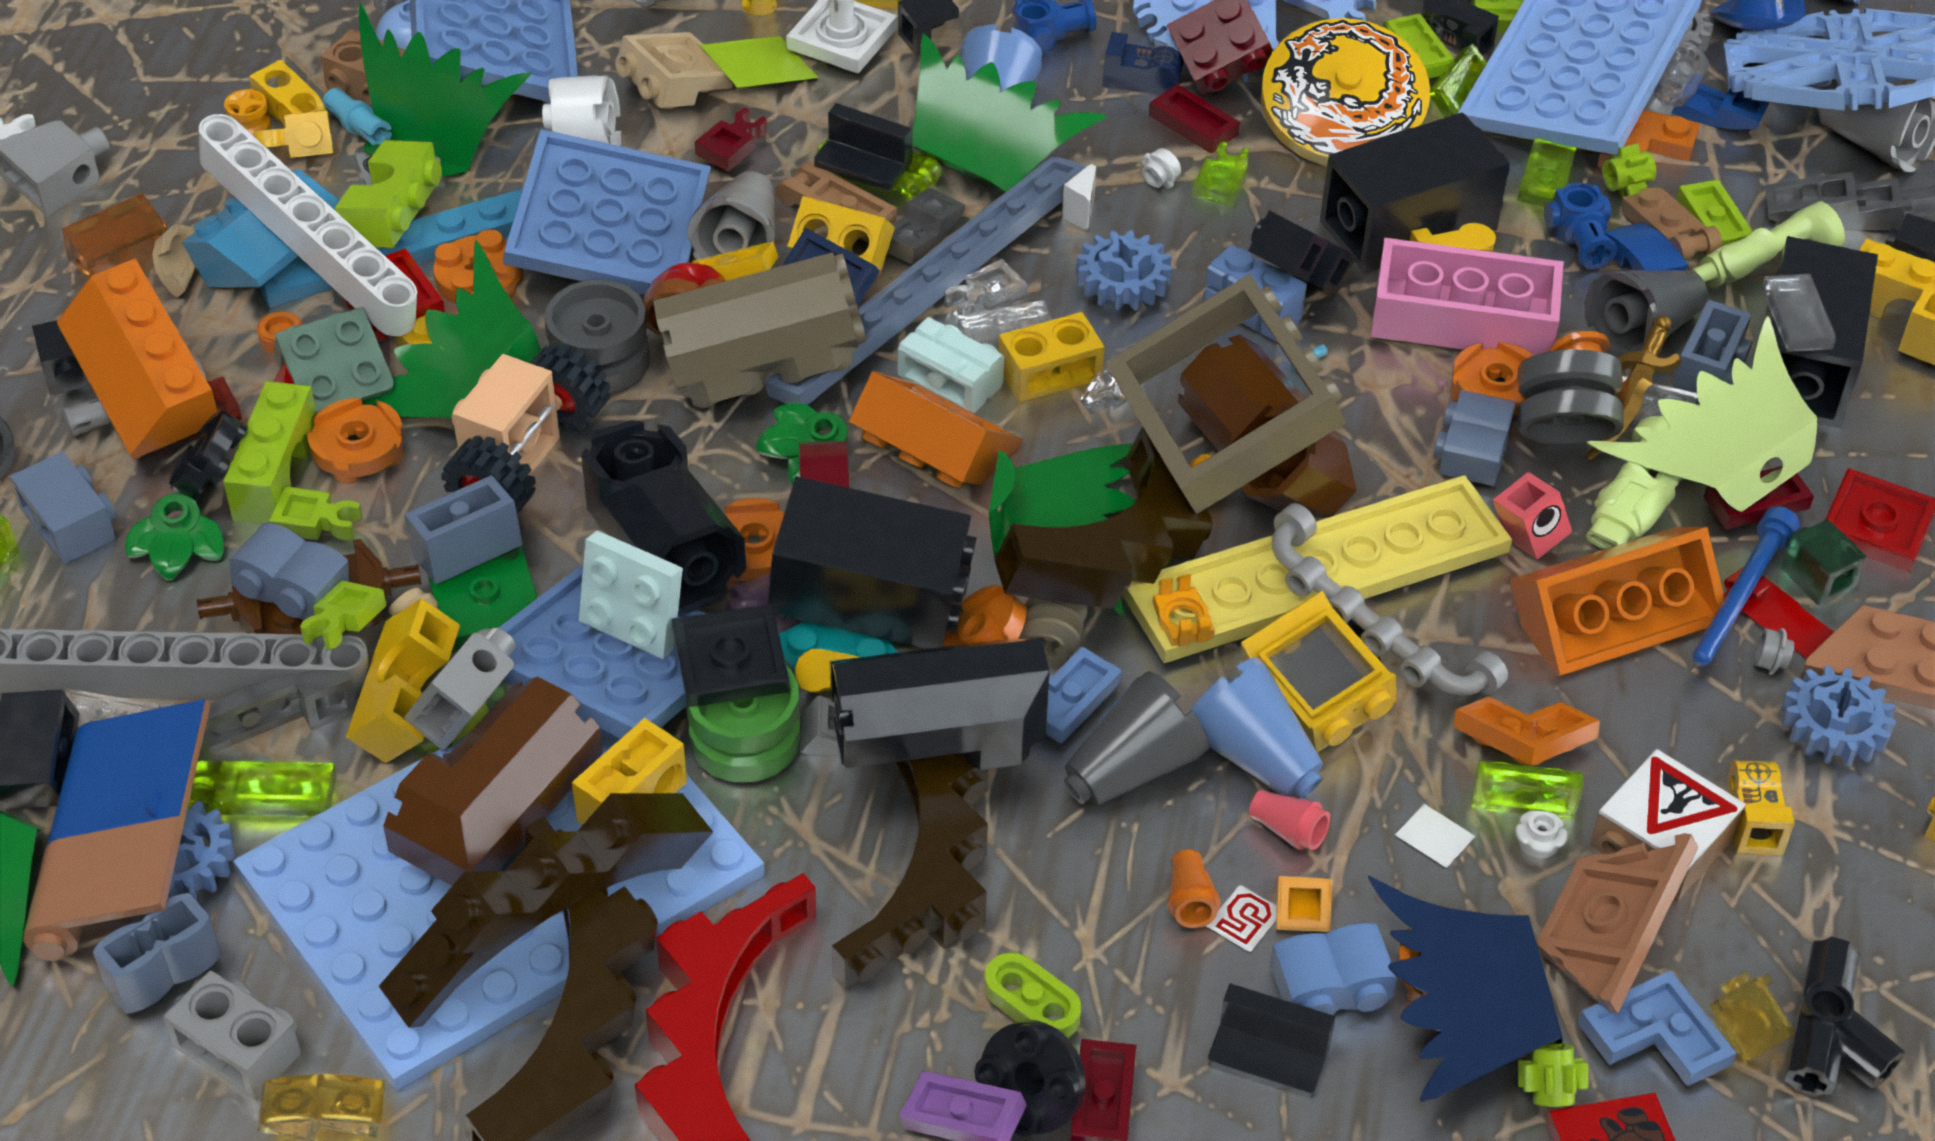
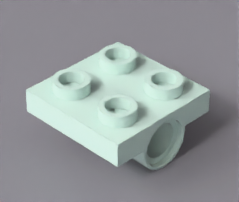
M596 530L585 539L579 621L664 659L674 650L675 640L672 618L678 617L683 568Z

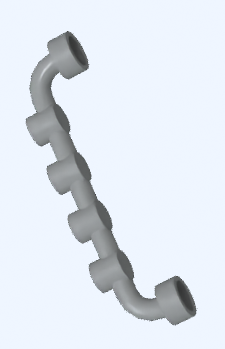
M1292 503L1275 516L1274 527L1276 531L1272 538V549L1276 559L1289 571L1285 576L1288 588L1300 597L1308 595L1312 590L1316 593L1323 590L1332 608L1346 624L1352 620L1365 630L1361 635V640L1375 656L1381 657L1390 650L1404 661L1400 665V673L1408 684L1414 687H1421L1429 680L1436 687L1449 694L1465 696L1474 695L1477 692L1482 695H1492L1508 680L1507 667L1497 655L1488 651L1479 652L1464 666V676L1451 673L1442 666L1441 658L1435 650L1428 646H1416L1403 635V630L1395 619L1390 616H1382L1380 618L1366 607L1364 599L1358 590L1351 586H1344L1342 588L1327 576L1324 565L1318 559L1311 556L1304 558L1297 553L1292 546H1301L1317 530L1316 521L1307 508L1300 504Z

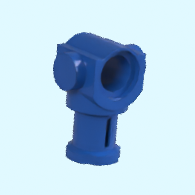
M1015 0L1012 8L1014 28L1033 38L1041 48L1042 53L1052 51L1056 42L1064 39L1065 33L1079 30L1092 32L1096 29L1097 25L1092 0H1078L1077 2L1059 5L1056 0Z
M1572 183L1563 189H1556L1554 201L1547 202L1544 206L1546 226L1552 228L1556 238L1564 243L1577 246L1579 250L1578 260L1586 269L1595 270L1603 268L1615 258L1617 246L1605 234L1607 221H1609L1611 216L1610 202L1607 196L1602 195L1598 185Z

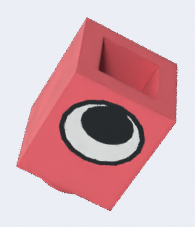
M1527 472L1493 499L1499 521L1512 538V544L1536 560L1573 532L1560 492L1530 472Z

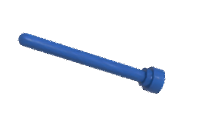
M1772 507L1763 515L1757 526L1759 543L1692 654V659L1696 665L1707 666L1711 663L1776 551L1789 547L1800 531L1801 523L1797 515L1791 510L1784 507Z

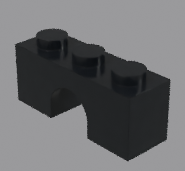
M1270 210L1266 217L1261 219L1254 227L1251 235L1252 244L1248 250L1307 282L1309 281L1334 295H1337L1357 258L1356 255Z

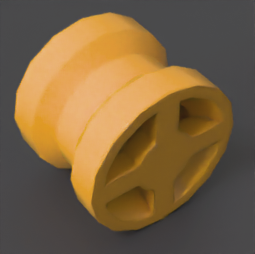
M241 89L227 96L224 101L226 115L235 119L251 135L255 137V131L272 129L271 119L266 113L268 110L267 99L262 92L254 89Z

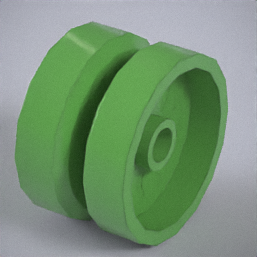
M786 666L790 685V692L687 708L690 749L697 763L712 776L730 782H758L777 775L792 763L800 748L799 684L789 667Z

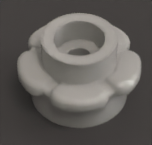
M1764 628L1758 640L1754 655V666L1767 669L1768 675H1773L1778 668L1787 669L1791 661L1794 641L1787 639V632L1784 628H1779L1778 631Z

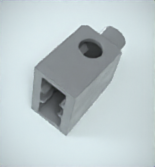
M54 120L0 140V170L3 178L47 217L97 184L100 177L94 157L108 151L109 143L104 133L98 127L78 136L62 121Z
M492 628L485 637L480 633L474 632L430 683L403 719L444 751L515 666L514 661L509 657L516 648L513 638L499 628Z

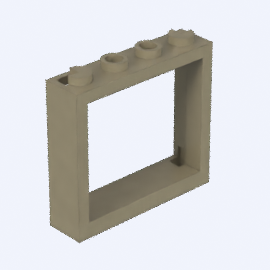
M1251 274L1241 278L1105 362L1106 367L1196 514L1346 424L1336 402L1343 399L1336 384L1330 376L1323 381L1321 380L1318 373L1324 369L1309 345L1300 349L1297 342L1303 338L1289 315L1280 319L1277 312L1282 310V307L1275 294L1268 285L1260 289ZM1258 313L1312 395L1191 468L1140 385Z

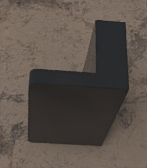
M835 103L828 112V140L815 155L814 166L889 191L912 163L913 128Z
M1229 983L1223 999L1220 1025L1208 1055L1207 1065L1232 1075L1310 1099L1314 1096L1330 1049L1336 1016Z

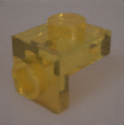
M1748 971L1736 976L1719 986L1724 996L1709 1005L1743 1063L1754 1059L1796 1035L1767 987L1774 983L1768 973L1752 979Z

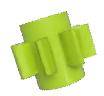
M1638 143L1619 147L1618 155L1611 154L1612 159L1605 160L1603 163L1602 174L1604 182L1610 191L1619 190L1621 199L1648 188L1647 183L1653 182L1656 178L1657 171L1653 156L1648 151L1640 152Z
M1549 1043L1532 1051L1531 1060H1518V1087H1524V1092H1532L1533 1103L1536 1105L1550 1107L1575 1104L1576 1089H1589L1588 1062L1583 1061V1057H1574V1046L1571 1044Z

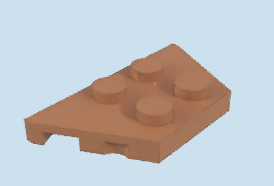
M1862 605L1805 661L1801 674L1802 678L1808 669L1822 676L1825 666H1831L1835 675H1842L1846 668L1852 669L1853 679L1859 681L1861 678L1869 676L1871 678L1870 689L1884 688L1887 691L1885 698L1935 710V622Z
M1683 833L1675 835V845L1647 851L1642 843L1622 848L1613 854L1600 853L1579 858L1536 941L1540 952L1547 960L1610 1013H1619L1699 848L1692 834Z

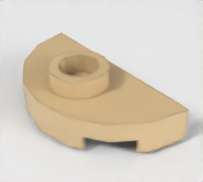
M177 224L172 225L155 241L152 253L155 271L164 287L176 298L185 292L196 270L195 264L182 244L185 239L195 232L193 227L196 224H193L191 227L177 226Z

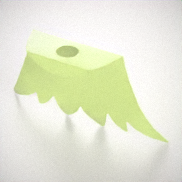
M1767 316L1759 335L1752 369L1739 358L1734 360L1732 367L1733 385L1707 372L1700 371L1697 377V397L1700 405L1674 399L1658 400L1660 412L1670 426V429L1664 428L1654 435L1651 432V427L1635 428V431L1647 442L1587 441V444L1612 456L1629 462H1635L1640 466L1716 488L1730 506L1743 512L1811 463L1816 444L1817 416L1804 402L1792 382L1782 360L1770 318ZM1771 458H1780L1782 468L1760 479L1763 465Z

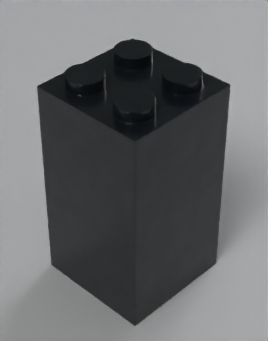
M1461 112L1329 154L1320 222L1343 249L1357 256L1354 263L1365 274L1380 269L1384 238L1409 241L1412 230L1428 228L1432 235L1459 230L1468 223H1479L1493 231L1497 230L1500 211L1503 206L1507 176L1510 171V163L1506 156L1499 152L1484 136L1482 130L1476 127Z
M1787 236L1767 302L1765 319L1769 316L1786 370L1804 402L1817 416V423L1841 428L1863 363L1878 254Z
M795 476L772 553L768 605L773 604L775 615L926 649L943 647L946 633L956 635L962 609L961 603L963 595L966 594L970 578L971 563L977 537L968 535L971 515Z

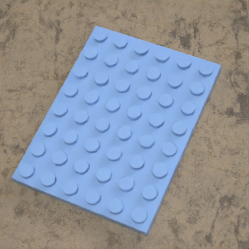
M600 729L604 754L620 738ZM467 735L450 743L444 751L439 749L432 754L443 758L444 753H451ZM421 760L233 860L236 873L396 1092L562 995L569 970L568 938L564 916L561 911L521 936L474 972L452 992L422 1027L408 1028L379 988L381 982L435 922L436 918L431 910L452 887L446 882L388 852L383 824L388 812L396 816L398 815L402 802L394 798L399 783ZM688 775L687 783L677 793L684 794L712 829L713 833L681 869L662 870L640 875L607 888L608 896L625 886L636 900L644 899L652 908L658 921L656 937L662 934L672 923L686 920L700 911L707 910L765 876L764 862ZM573 788L545 818L555 831L559 829L564 832L578 831L582 824L577 822ZM525 842L499 871H505L525 848Z

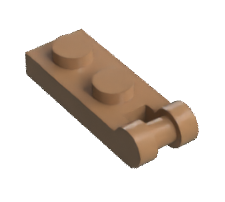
M805 162L795 170L793 178L786 177L775 188L778 198L788 206H793L794 204L800 206L802 196L884 217L891 224L896 221V207L827 170L815 167L814 163ZM862 237V238H860V239L866 241L867 243H869V238H868V237Z
M1645 188L1639 193L1622 197V213L1634 224L1642 222L1659 231L1674 245L1685 260L1692 259L1694 253L1710 254L1722 247V238L1719 230L1715 226L1706 227L1663 188Z

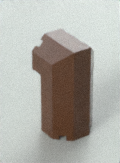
M1240 334L1228 338L1233 343L1232 345L1221 348L1216 342L1206 346L1181 373L1180 384L1185 391L1184 396L1180 393L1178 394L1179 405L1218 451H1221L1306 399L1258 344ZM1335 431L1241 487L1248 497L1279 512L1288 505L1296 503L1307 508L1313 516L1325 518L1334 516L1357 491L1347 446Z
M538 676L529 679L524 686L522 681L515 683L451 753H444L443 758L436 754H427L399 783L394 798L401 801L402 805L397 816L388 812L383 824L388 852L451 886L464 872L499 871L525 842L526 827L542 817L546 818L572 789V781L603 754L600 726L591 716L584 723L575 713L581 704L571 693Z

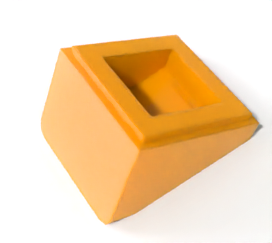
M1278 876L1275 882L1276 930L1330 932L1332 879Z

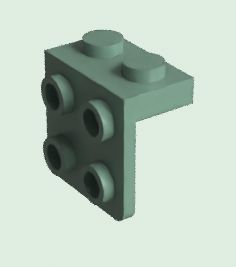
M364 307L338 312L327 318L304 325H295L275 333L274 356L279 369L285 362L293 384L312 387L317 414L334 402L348 398H361L364 401L389 393L393 388V378Z

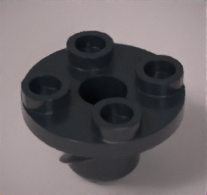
M1017 1021L997 1031L987 1042L982 1057L976 1063L974 1070L975 1079L978 1083L1021 1092L1027 1106L1014 1133L1020 1136L1048 1133L1063 1126L1075 1116L1081 1106L1085 1093V1073L1077 1050L1062 1032L1041 1021Z

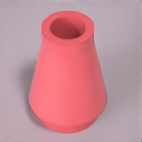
M1261 789L1255 794L1249 808L1250 818L1261 822L1297 850L1304 848L1310 850L1317 849L1325 839L1330 826V813L1323 810L1320 802L1274 794Z

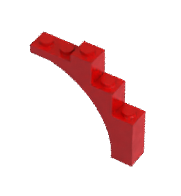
M804 873L788 882L774 885L764 896L744 908L731 910L720 922L714 925L700 911L686 920L672 923L662 934L656 937L659 969L677 991H669L662 994L645 1011L649 1041L668 1064L658 1065L650 1069L640 1081L635 1083L638 1115L659 1141H751L737 1121L727 1101L718 1073V1051L721 1034L730 1005L740 985L755 963L772 944L817 918L816 888Z

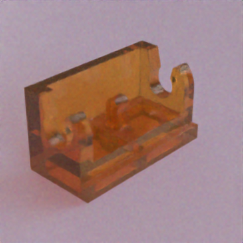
M143 193L62 228L66 256L74 263L84 278L88 280L95 274L92 270V267L96 266L95 262L148 238L155 243L167 230V225Z

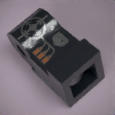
M1462 0L1423 1L1422 17L1442 42L1460 51L1459 59L1473 65L1494 46L1499 19L1498 15Z

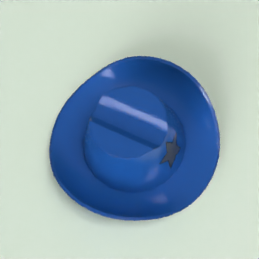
M1730 0L1712 10L1710 14L1719 22L1737 29L1770 30L1784 28L1800 21L1806 14V7L1803 0Z

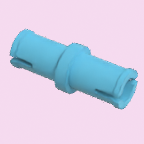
M332 88L324 95L322 102L326 103L324 105L326 110H328L329 114L339 119L342 127L349 133L359 134L372 146L381 144L383 140H390L392 133L388 130L392 129L391 125L373 114L370 105L361 100H354L340 88Z

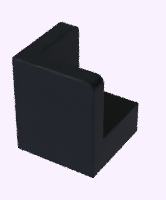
M952 0L898 1V35L918 57L921 53L922 34L927 35L931 39V29L943 26L946 21L958 18L959 8Z

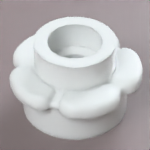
M1159 148L1151 155L1146 153L1142 158V165L1144 166L1142 168V175L1148 184L1156 188L1162 185L1167 189L1174 186L1173 182L1181 174V166L1178 159L1170 151Z
M1528 811L1520 817L1519 822L1521 824L1516 826L1515 832L1520 848L1527 855L1534 858L1545 859L1552 857L1567 842L1568 833L1563 829L1564 823L1562 819L1548 811Z

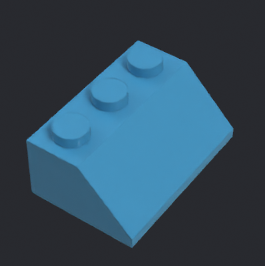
M300 169L291 170L335 210V206L340 201L337 197ZM231 196L225 202L226 208L219 214L199 221L193 227L195 232L182 242L208 287H261L298 257L291 248L234 196Z

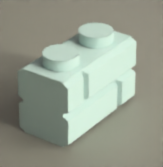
M927 317L916 328L915 333L911 332L899 344L898 375L975 414L986 403V399H990L1002 387L1004 356L994 346L988 343L981 344L963 335L957 327L950 324L943 325Z

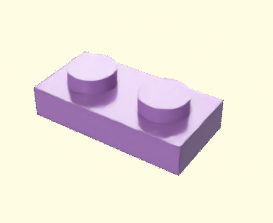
M922 1070L899 1118L905 1129L950 1140L1010 1141L1027 1104L1021 1092Z

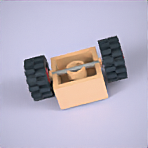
M551 343L549 346L545 345L530 363L502 354L490 369H486L481 374L478 384L465 399H461L456 404L453 410L452 423L455 427L458 448L444 466V471L441 474V479L446 481L443 485L445 491L455 492L492 475L514 500L518 515L536 490L533 487L536 483L535 476L530 474L560 438L559 428L561 425L564 424L566 431H573L575 428L578 431L583 430L592 422L609 400L611 394L608 391L611 387L610 382L603 381L607 377L604 370L596 371L595 366L598 363L593 358L589 361L583 358L584 351L578 348L573 353L571 345L565 343L561 347H559L558 343Z

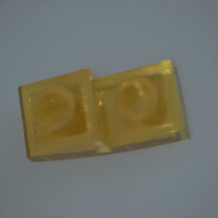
M337 1074L296 1075L265 1080L262 1088L257 1131L314 1141L321 1127L376 1138L382 1124L385 1080Z

